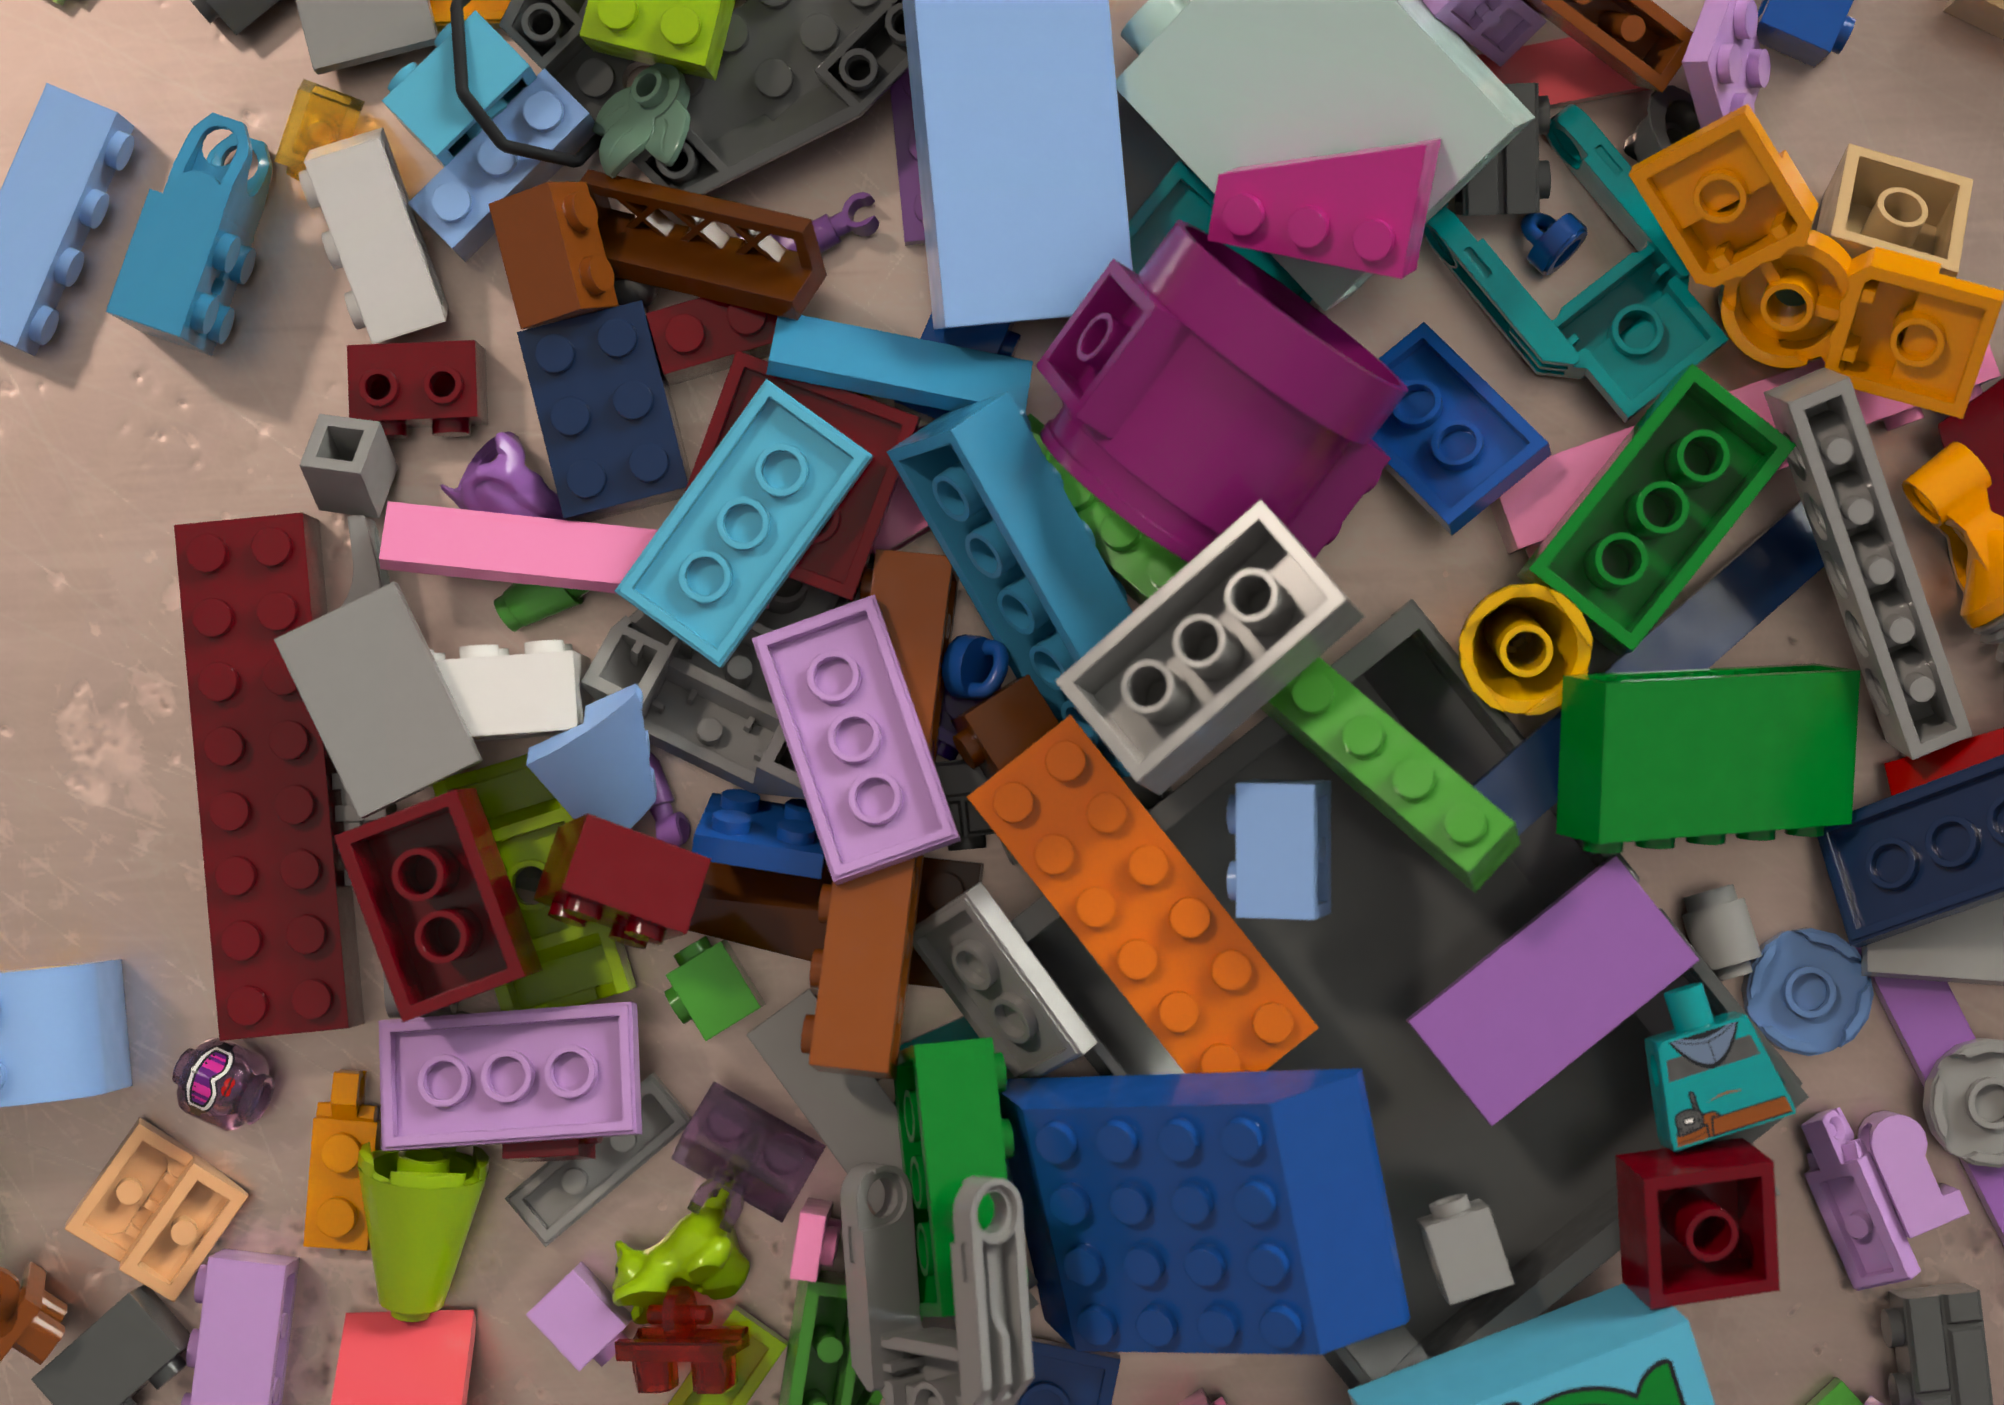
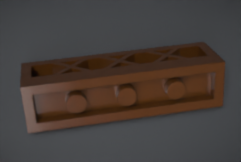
M590 169L587 170L579 181L587 182L590 196L596 204L598 211L597 223L606 258L613 269L614 277L798 320L827 276L812 219L626 177L616 176L612 179L603 172ZM608 197L617 199L632 213L612 209ZM659 209L671 211L687 226L674 223ZM715 222L727 224L744 239L730 236ZM770 234L794 239L797 251L786 249Z

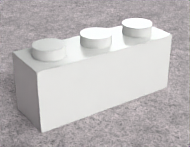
M381 127L309 150L304 160L306 170L299 172L301 187L310 208L321 207L330 231L322 233V241L333 269L344 268L352 291L344 293V297L355 328L358 330L366 327L372 344H376L446 322L449 307L414 211L407 204L410 200L384 128Z

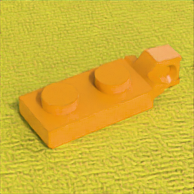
M345 1069L335 1071L333 1073L331 1101L318 1102L316 1117L313 1118L304 1247L368 1251L370 1249L358 1172V1155L362 1145L370 1142L372 1152L380 1150L381 1120H377V1105H364L367 1071Z

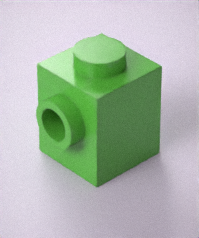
M705 936L673 955L679 967L666 974L672 987L664 991L665 996L680 1021L685 1024L693 1020L705 1041L766 1004L727 940H722L712 946Z

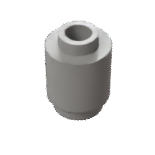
M1731 884L1684 897L1688 913L1683 914L1682 918L1690 944L1718 979L1724 981L1753 973L1750 960L1762 957L1745 898H1737L1734 885Z

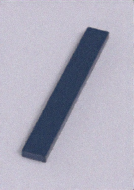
M1801 499L1655 625L1633 652L1621 655L1601 673L1710 668L1824 567ZM1562 707L1471 785L1515 822L1518 836L1557 803Z

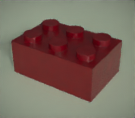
M476 788L452 790L334 836L402 1023L543 970Z

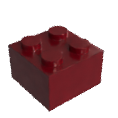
M587 813L558 827L533 900L550 906L548 916L555 920L577 927H585L587 921L596 922L611 928L608 936L610 939L634 948L646 949L648 943L662 945L663 940L687 934L711 859Z
M1743 1137L1700 1143L1675 1152L1668 1148L1615 1155L1622 1282L1648 1308L1658 1309L1780 1291L1775 1172L1772 1159Z

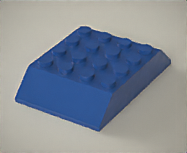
M1362 1068L1007 1079L1005 1092H998L1001 1119L1008 1118L1012 1126L1014 1154L1008 1160L1014 1185L1017 1187L1022 1200L1024 1231L1034 1275L1039 1282L1037 1288L1044 1319L1076 1351L1322 1355L1404 1325L1410 1319Z

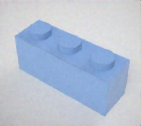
M545 68L529 86H526L506 105L507 107L500 114L492 119L507 140L573 155L595 134L592 131L595 121L590 113ZM482 130L407 204L466 262L496 233L488 204L546 183L563 165L504 153L494 145L484 130Z

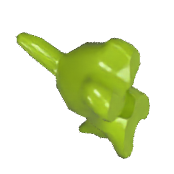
M737 1160L730 1164L703 1207L681 1218L659 1243L646 1250H636L621 1240L615 1242L614 1245L618 1258L612 1286L614 1290L612 1301L616 1306L633 1305L631 1316L635 1324L644 1325L667 1316L681 1297L690 1290L707 1295L713 1300H721L735 1295L744 1285L750 1270V1261L741 1252L736 1230L725 1213L727 1207L741 1188L744 1173L742 1162Z

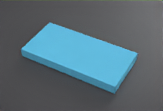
M766 379L614 592L719 668H723L874 456Z

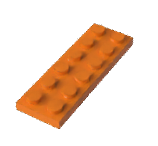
M1071 715L967 796L972 805L1185 1074L1265 1071L1319 1028Z

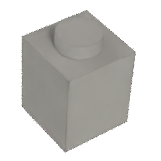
M319 414L299 465L320 511L364 515L372 518L380 517L398 469L381 422Z

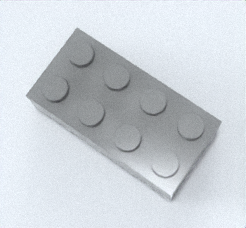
M1260 500L1055 682L1135 781L1154 793L1161 795L1365 616L1287 526Z

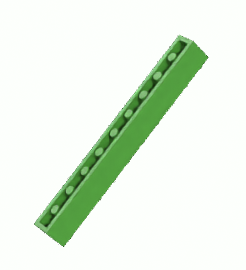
M1029 413L1027 417L1030 421L1031 432L1047 461L1060 473L1064 485L1063 489L1079 518L1092 530L1096 541L1095 546L1110 573L1120 581L1126 594L1141 606L1182 570L1188 562L1131 525L1077 481L1045 447L1040 438V432L1045 425ZM1320 657L1260 708L1474 893L1521 844L1516 824L1512 819Z

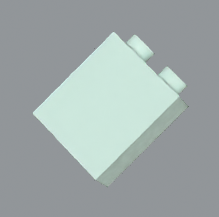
M1148 0L1129 20L1120 34L1139 56L1116 79L1117 91L1214 194L1216 192L1218 174L1237 167L1441 138L1426 224L1536 118L1451 28L1432 14L1422 0ZM1270 253L1324 311L1352 296L1374 274Z

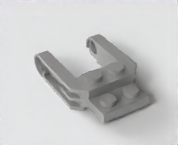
M866 1162L855 1166L845 1177L840 1192L851 1365L867 1391H880L885 1399V1405H1015L1034 1379L1023 1206L1018 1190L1008 1180L985 1176H970L962 1181L963 1186L955 1198L953 1207L955 1242L950 1243L956 1330L936 1326L924 1329L921 1325L912 1188L907 1175L900 1168L893 1165ZM879 1179L885 1189V1201L880 1211L873 1215L868 1207L867 1196L871 1185ZM988 1193L994 1203V1216L990 1225L983 1230L978 1223L977 1209L981 1199Z

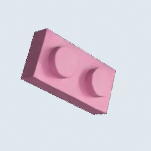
M807 1198L799 1216L790 1279L816 1283L822 1266L833 1267L834 1258L837 1257L842 1228L841 1219L831 1218L833 1201Z

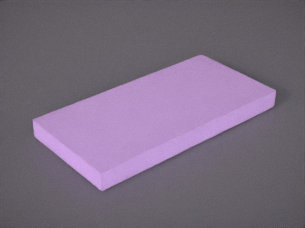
M875 595L752 638L832 880L836 885L961 841Z
M618 1002L417 1017L403 1023L401 1019L379 1020L382 1151L394 1152L642 1134L637 1003Z

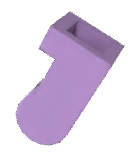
M1886 1110L1874 1112L1864 1119L1859 1127L1857 1139L1860 1138L1867 1147V1152H1870L1906 1237L1911 1239L1970 1214L1959 1189L1944 1183L1937 1184L1925 1157L1928 1145L1926 1133L1917 1121L1908 1116Z

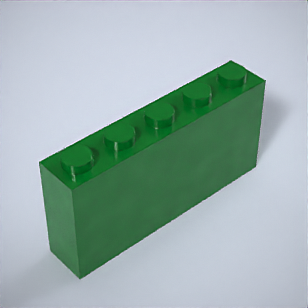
M1811 663L1563 675L1556 834L1583 840L1584 851L1614 854L1623 852L1624 842H1635V846L1647 849L1675 848V838L1686 837V842L1693 844L1722 845L1726 843V834L1736 833V838L1744 840L1771 841L1775 840L1776 830L1785 829V834L1793 836L1820 837L1824 836L1825 826L1852 824L1860 670Z

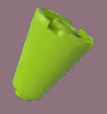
M370 1142L362 1145L358 1155V1172L378 1300L383 1308L391 1311L393 1318L406 1322L424 1321L430 1317V1313L436 1312L444 1306L489 1173L490 1157L482 1148L473 1146V1155L470 1156L457 1152V1147L394 1152L382 1151L380 1149L372 1152Z

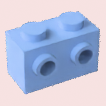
M1252 779L1235 783V794L1230 795L1227 803L1226 820L1229 833L1236 834V861L1230 862L1227 871V893L1231 901H1236V918L1316 920L1331 914V780Z

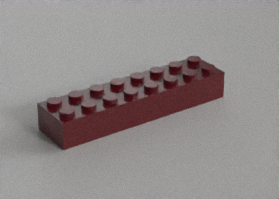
M301 512L174 525L219 1041L347 1029L365 1024L352 886H345L344 870L346 868L341 854H338V846L334 838L335 835L345 832L344 822H335V806L342 805L341 790H332V774L338 772L331 758H329V753L274 639L328 613L319 520Z

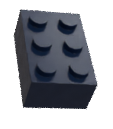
M642 300L517 332L565 520L592 522L678 500L684 495L690 479L691 471L669 384L663 374L646 313L650 311Z

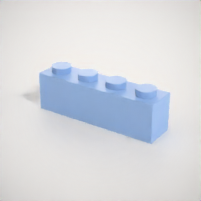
M46 83L0 189V342L33 356H36L40 344L46 345L55 333L59 321V311L56 310L65 286H72L81 273L84 263V253L81 249L90 229L97 228L103 221L109 206L107 189L115 171H121L128 163L134 148V137L131 134L135 126L118 112L49 83Z

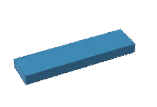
M803 315L798 320L777 316L766 375L948 411H954L1009 392L1015 404L1026 413L1033 361Z

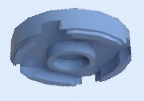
M1813 928L1782 931L1759 946L1762 957L1750 960L1753 973L1744 975L1741 992L1745 1012L1768 1041L1780 1050L1813 1056L1831 1052L1837 1047L1841 1048L1855 1039L1869 1019L1874 996L1871 978L1861 976V955L1857 949L1835 933Z

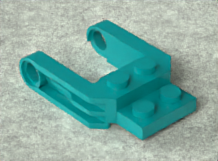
M1569 104L1550 119L1549 133L1545 134L1559 158L1638 252H1632L1564 305L1558 316L1551 320L1484 238L1477 241L1459 218L1448 209L1449 203L1425 224L1423 235L1435 253L1536 375L1582 379L1586 376L1624 423H1626L1658 398L1677 373L1692 363L1695 366L1700 365L1723 347L1729 338L1688 290L1690 273L1628 174L1632 167L1592 119L1578 106Z

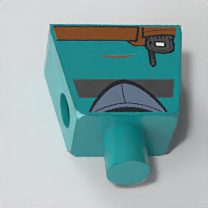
M1702 982L1681 986L1663 993L1674 1029L1645 1039L1650 1087L1660 1145L1675 1152L1796 1113L1794 1104L1746 1014L1732 1011L1713 1017Z

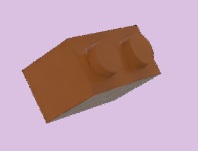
M546 182L488 204L520 329H530L619 306L614 289V272L606 258L597 223L598 211L594 200L590 196L587 182Z

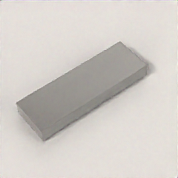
M655 1072L640 1083L642 1134L603 1137L602 1143L595 1144L596 1159L548 1161L505 1197V1200L545 1247L695 1121Z

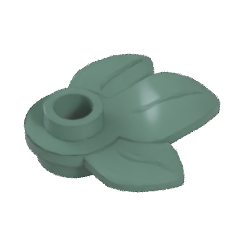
M661 63L649 66L636 76L632 86L615 93L600 109L592 131L599 136H603L599 147L600 163L605 174L612 179L644 149L667 166H672L675 163L687 137L691 120L690 114L687 111L690 101V89L685 82L683 73L678 68Z

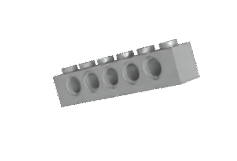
M1823 367L1763 392L1776 430L1797 445L1787 457V461L1886 742L1914 760L1972 736L1966 713L1850 377Z

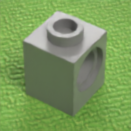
M1467 1193L1448 1196L1429 1204L1431 1214L1416 1219L1440 1294L1450 1305L1514 1284L1490 1208L1482 1200L1469 1201Z

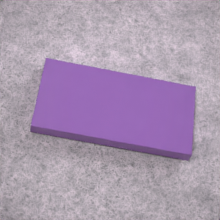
M1611 855L1407 1018L1406 1021L1490 1126H1493L1697 963L1699 959L1618 857Z

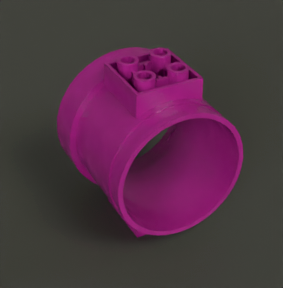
M1177 220L1139 274H1136L1117 260L1112 259L1037 363V369L1063 401V407L1055 418L1048 420L1041 430L1040 438L1053 457L1093 495L1142 533L1188 563L1260 500L1287 526L1315 559L1323 547L1330 544L1337 537L1342 527V522L1361 497L1375 487L1380 479L1383 468L1390 461L1391 458L1372 438L1407 393L1408 388L1393 371L1367 348L1294 291L1226 244L1207 241L1208 233L1190 223Z

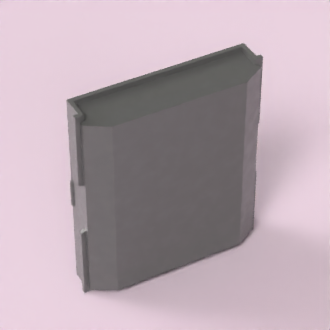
M1411 599L1391 615L1392 617L1330 665V667L1472 785L1525 738L1503 711L1490 707L1470 688L1462 673L1459 656L1415 601ZM1269 716L1264 718L1148 811L1319 1027L1265 1071L1362 1068L1410 1319L1404 1325L1322 1354L1349 1389L1538 1317L1620 1251L1615 1155L1666 1148L1660 1145L1657 1136L1645 1051L1646 1038L1674 1029L1663 993L1681 986L1702 982L1713 1017L1732 1011L1747 1015L1664 910L1658 908L1698 957L1699 961L1493 1126H1490L1406 1021L1407 1018L1611 855L1617 856L1639 883V876L1620 853L1604 854L1584 851L1583 840L1556 834V803L1519 835L1521 844L1474 893ZM1252 779L1331 780V914L1316 920L1236 918V901H1231L1227 893L1228 866L1231 861H1236V834L1229 833L1226 820L1227 803L1230 795L1235 794V783ZM1044 895L1010 921L1098 1043L1087 1051L1084 1056L1100 1076L1185 1074ZM1747 1015L1783 1082L1794 1107L1797 1108L1809 1098L1801 1087L1803 1083ZM1783 1118L1706 1142L1743 1137L1752 1144ZM1467 1193L1469 1201L1480 1199L1489 1206L1514 1284L1450 1305L1440 1294L1416 1219L1431 1214L1429 1204L1448 1196Z

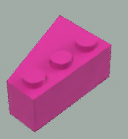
M1441 138L1237 167L1218 174L1207 241L1402 279L1417 269Z

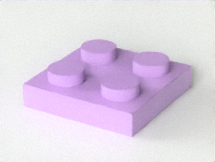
M1705 0L1682 60L1700 128L1711 124L1747 103L1755 114L1754 103L1759 89L1765 88L1769 82L1771 71L1770 56L1768 50L1761 49L1756 33L1758 11L1754 0Z

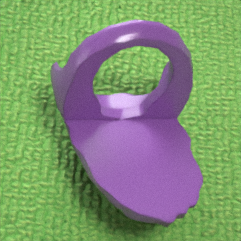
M509 431L497 433L494 438L489 440L476 453L467 466L457 488L453 489L444 484L440 485L443 492L460 509L565 520L558 495L547 486L539 474L530 470L525 465L526 454L519 437Z

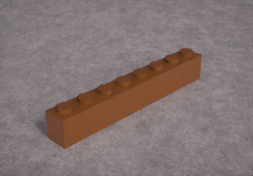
M876 549L874 569L866 568L861 580L860 599L875 595L878 600L936 766L939 729L945 694V685L942 679V661L944 653L951 643L959 578L946 555ZM924 854L839 885L832 881V885L823 884L821 888L818 920L819 923L827 924L824 949H814L809 978L810 987L818 989L815 1015L806 1014L801 1034V1052L803 1054H810L808 1065L819 1072L896 1080Z

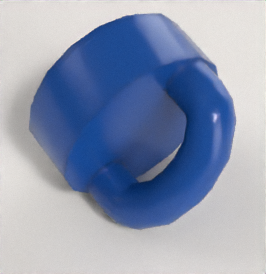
M1541 212L1529 213L1520 223L1524 237L1533 245L1527 256V261L1542 275H1550L1564 265L1579 249L1587 236V227L1572 213H1567L1558 220Z
M966 634L957 636L948 645L942 661V679L950 695L959 699L974 701L992 696L1001 687L1008 672L1010 658L1006 646L1002 642L983 636Z

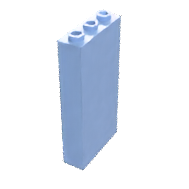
M902 0L933 330L1071 317L1112 259L1117 260L1133 271L1109 0Z

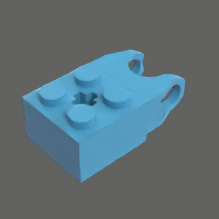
M212 112L192 128L173 163L163 193L149 189L106 309L107 313L140 332L209 356L213 355L217 343L223 344L228 338L235 317L234 308H231L230 305L238 283L245 284L252 273L256 259V250L251 246L265 207L272 178L273 166L267 144L250 138L247 126L244 123ZM218 129L233 132L209 152L207 159L204 157L202 150L203 142L208 134ZM237 149L231 163L224 166L227 156ZM252 151H254L258 159V169L254 176L248 180L249 169L252 163Z

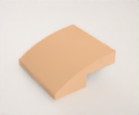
M139 1117L66 1221L65 1230L119 1261L120 1271L175 1302L246 1201L248 1193L183 1144Z

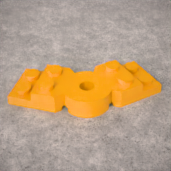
M1748 103L1633 165L1628 174L1695 283L1712 288L1724 285L1721 302L1722 322L1730 339L1744 354L1762 364L1777 368H1797L1807 365L1810 360L1822 357L1825 362L1824 367L1850 377L1855 390L1963 419L2004 300V291L1939 274L1940 263L1880 247H1874L1851 259L1845 249L1835 240L1823 233L1812 230L1819 206L1818 202L1787 151L1777 152ZM1783 289L1796 291L1804 298L1806 303L1800 306L1785 305L1778 300L1775 292Z

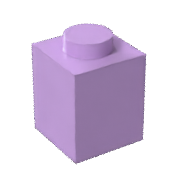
M582 1261L526 1314L578 1371L584 1368L592 1359L601 1367L604 1366L630 1340L622 1330L632 1320L631 1313L624 1306H616L613 1303L612 1293Z

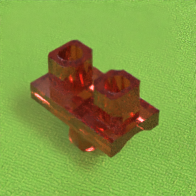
M672 1286L665 1295L663 1305L648 1306V1323L662 1325H642L637 1329L633 1339H618L615 1341L616 1361H632L638 1393H662L679 1385L677 1362H691L693 1392L697 1394L724 1393L735 1385L736 1354L750 1345L748 1326H698L710 1325L712 1323L713 1308L711 1305H697L696 1296L689 1286Z

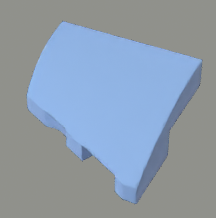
M636 683L586 705L583 724L533 745L528 749L527 767L573 819L588 813L630 829L656 801L654 769L650 766L649 760L650 739L648 730H645L642 713L643 692Z

